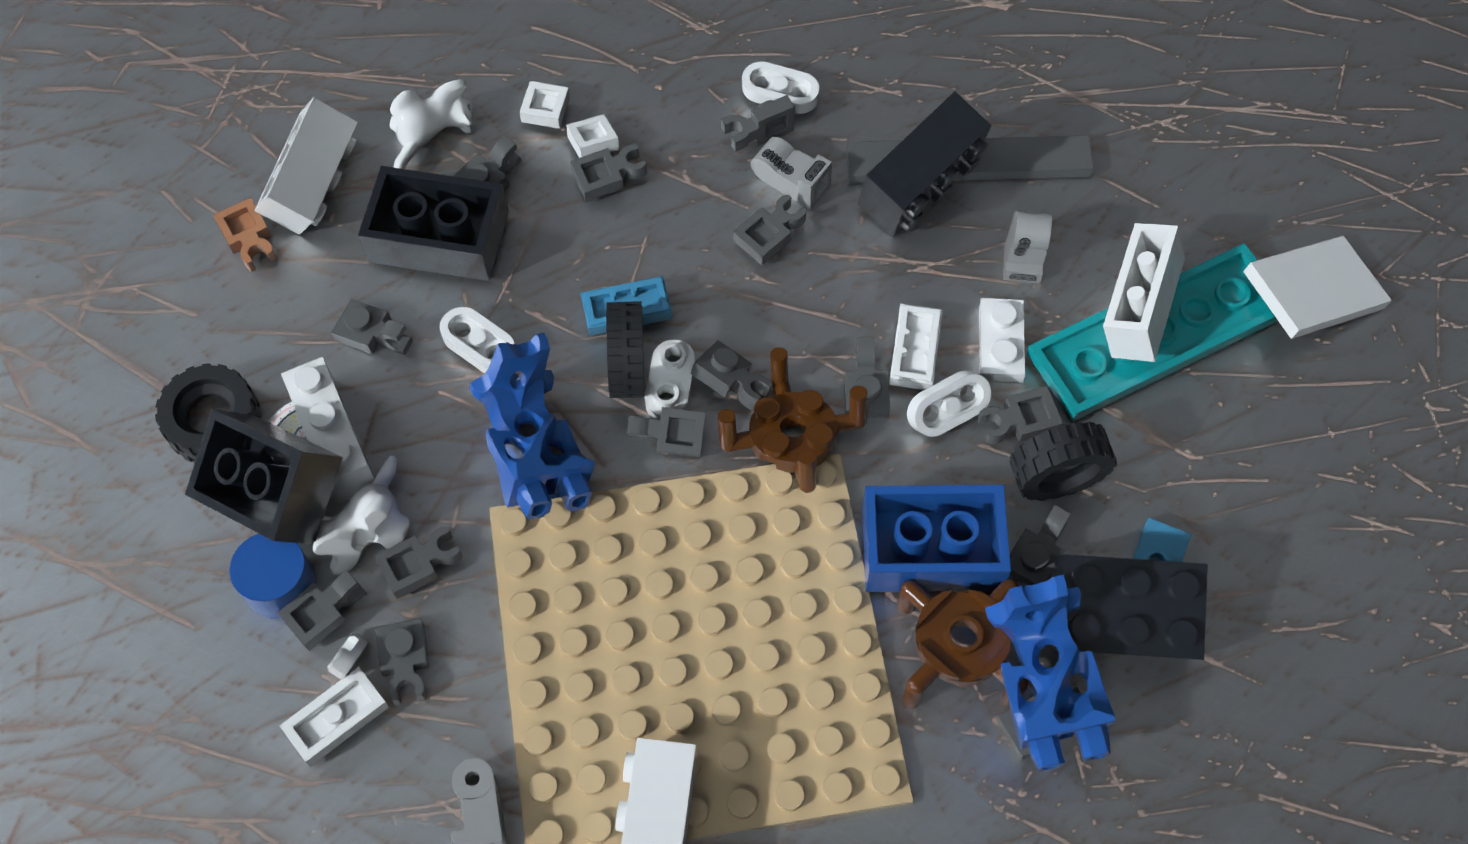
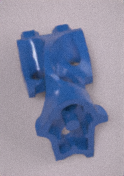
M538 333L530 341L519 345L510 344L509 342L497 344L488 370L484 375L472 381L469 387L472 395L484 404L492 424V428L486 431L488 450L496 462L505 505L507 508L520 506L528 520L541 518L550 513L551 499L561 497L566 509L576 511L585 509L592 495L589 481L594 468V461L587 459L581 454L567 420L556 421L555 416L548 412L544 403V394L551 391L554 384L552 371L545 370L550 351L545 333ZM521 371L520 376L515 372ZM526 424H532L536 428V434L531 437H525L520 434L519 428ZM550 447L559 448L563 455L553 454Z
M1064 575L1055 576L1048 581L1035 585L1010 588L1001 602L985 608L989 622L994 628H1000L1008 635L1016 651L1020 666H1012L1010 662L1002 663L1000 665L1002 678L1020 749L1029 748L1030 755L1038 772L1064 766L1065 760L1059 742L1064 739L1077 737L1083 761H1091L1109 756L1111 751L1108 730L1112 728L1116 721L1092 651L1080 652L1070 635L1067 614L1079 609L1081 593L1079 587L1067 589ZM1046 645L1057 647L1059 652V661L1054 667L1045 668L1039 662V652ZM1073 675H1082L1086 680L1087 690L1084 694L1074 693L1070 684V679ZM1026 678L1036 698L1032 702L1026 701L1021 696L1019 683L1022 679Z

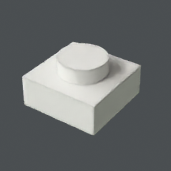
M530 81L519 112L521 122L560 129L570 98L569 88Z
M604 114L566 125L567 137L579 158L606 148L609 149L610 153L619 150L618 136Z

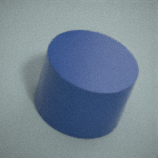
M256 534L245 540L237 548L230 562L229 574L234 588L253 611L267 618H281L277 612L296 599L311 584H316L315 570L298 543L272 541L261 534Z

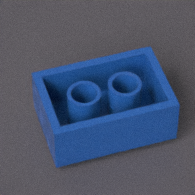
M1004 485L865 486L862 504L865 592H900L901 585L907 580L915 581L927 592L949 590L994 591L1002 581L1008 579L1011 567Z

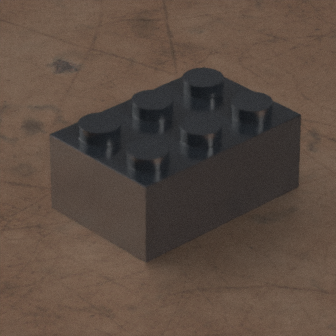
M954 91L866 175L858 205L892 237L902 228L906 232L910 231L924 216L922 210L930 201L938 204L953 187L950 183L959 173L966 177L981 161L979 156L989 144L985 139L992 125Z
M381 166L358 233L368 262L489 281L509 214L503 184Z
M212 409L185 495L272 541L313 544L317 539L343 457L254 415Z
M1069 554L1055 556L1054 577L1064 575L1067 589L1079 587L1081 593L1079 609L1067 614L1070 635L1080 652L1092 651L1094 653L1204 660L1208 564ZM1050 645V649L1057 650V647Z

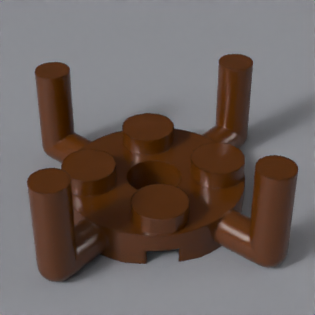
M777 347L770 352L771 382L773 384L774 396L762 398L756 402L749 423V431L737 433L734 411L730 409L721 410L717 415L720 447L725 452L752 448L754 454L761 461L764 462V459L776 464V469L795 472L801 491L811 493L817 486V467L826 460V455L833 448L834 450L837 444L838 433L860 429L866 425L868 392L863 386L852 387L849 396V413L835 415L831 407L823 401L822 395L817 391H791L788 379V352L784 348ZM789 427H799L805 431L796 437H790L783 433Z
M1014 579L1002 581L989 596L975 590H968V592H953V590H949L932 597L915 581L907 580L903 582L900 588L897 608L904 614L913 612L915 607L921 611L915 630L914 644L923 662V665L906 683L902 701L907 708L914 709L920 705L924 691L937 677L962 688L971 687L974 684L983 682L993 675L1003 683L1000 665L1007 663L1006 658L1010 651L1011 639L1003 630L993 627L987 619L985 608L1001 602L1010 588L1019 587ZM957 626L969 627L976 635V642L969 647L959 646L951 639L950 631ZM1026 678L1022 679L1019 683L1022 697L1028 687ZM1004 690L1002 701L1006 706L1010 707L1006 690Z

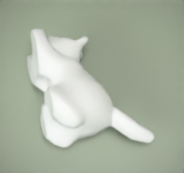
M458 79L445 83L437 88L429 98L418 96L415 90H406L397 95L390 108V112L393 115L390 121V129L396 132L397 139L404 148L395 159L394 168L405 169L418 148L426 145L438 132L446 127H459L466 134L471 132L473 103L470 99L463 98L461 95L466 89L465 80Z
M391 455L386 459L372 484L366 485L356 492L336 517L331 520L322 521L317 539L313 543L312 548L317 555H330L333 557L330 570L334 575H340L345 570L349 572L357 564L363 550L373 542L380 543L389 549L406 538L410 521L401 513L397 500L388 490V486L396 473L397 459L395 456Z

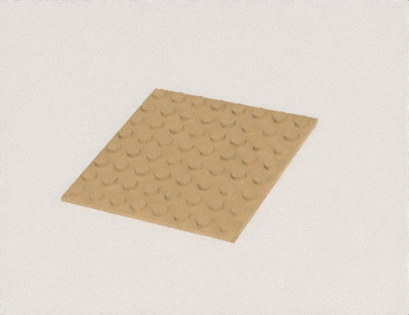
M840 454L826 456V460L817 467V486L811 493L801 491L795 472H784L776 469V464L593 491L591 492L592 495L588 506L585 509L576 511L566 509L561 497L551 499L550 513L544 517L531 520L527 519L520 506L508 508L506 505L489 507L525 844H621L623 832L616 831L615 829L619 801L628 802L630 783L623 782L624 762L627 752L635 753L637 738L696 745L697 764L686 841L913 803L870 593L865 592V569Z

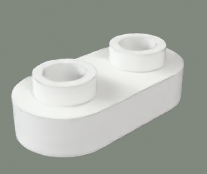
M764 61L752 63L743 71L742 91L753 102L762 104L765 101H774L788 95L795 106V114L807 113L818 104L819 83L815 77L808 73Z
M457 307L448 311L440 322V332L446 346L483 373H486L491 363L489 357L494 354L497 344L506 342L515 344L513 338L507 332L468 307ZM461 331H470L465 337L457 336Z
M675 339L664 341L653 352L645 391L646 410L652 419L660 420L662 407L688 410L694 376L690 373L695 362V354L691 346L684 341ZM671 355H678L679 357H681L676 362H670L667 360V358ZM663 393H671L674 395L673 398H671L670 400H662L659 398V396Z
M964 370L957 372L918 393L908 406V421L912 428L926 436L936 437L979 415L980 411L988 406L991 399L990 384L983 376L972 371ZM967 385L966 394L960 398L961 389ZM930 405L931 411L929 415L923 417L925 409Z

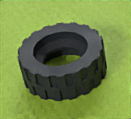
M642 301L607 302L606 333L609 397L644 398Z
M206 363L195 368L194 366L185 369V372L180 375L176 374L171 378L172 381L161 390L162 395L160 399H157L155 419L160 426L158 429L178 455L181 454L185 460L190 462L196 460L204 435L203 432H198L191 428L188 423L189 409L198 400L210 395L220 396L229 403L230 412L254 415L260 419L262 417V413L258 408L260 407L259 401L245 378L243 379L236 370L228 369L226 365L218 364V366Z
M1076 422L1041 432L1039 435L1026 440L1024 444L1019 445L1015 452L1011 453L1009 461L1021 496L1023 498L1027 497V500L1038 501L1061 498L1092 487V485L1102 481L1107 475L1111 474L1114 471L1113 468L1117 466V459L1105 428L1101 424H1095L1094 422Z

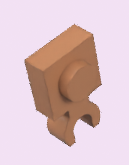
M250 197L214 214L213 217L233 254L240 251L245 266L249 271L253 272L256 271L253 263L255 255L259 253L267 254L269 260L274 262L276 261V254L270 242L266 240V238L271 237V234L261 215L254 211L256 206Z

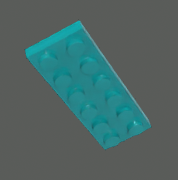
M1243 243L1180 274L1155 362L1111 357L1103 328L1109 308L1029 345L1026 354L1069 418L1074 422L1278 320L1243 272L1250 262L1257 261L1253 253Z

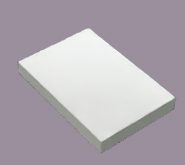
M1344 236L1250 262L1243 271L1291 339L1383 310L1392 301Z

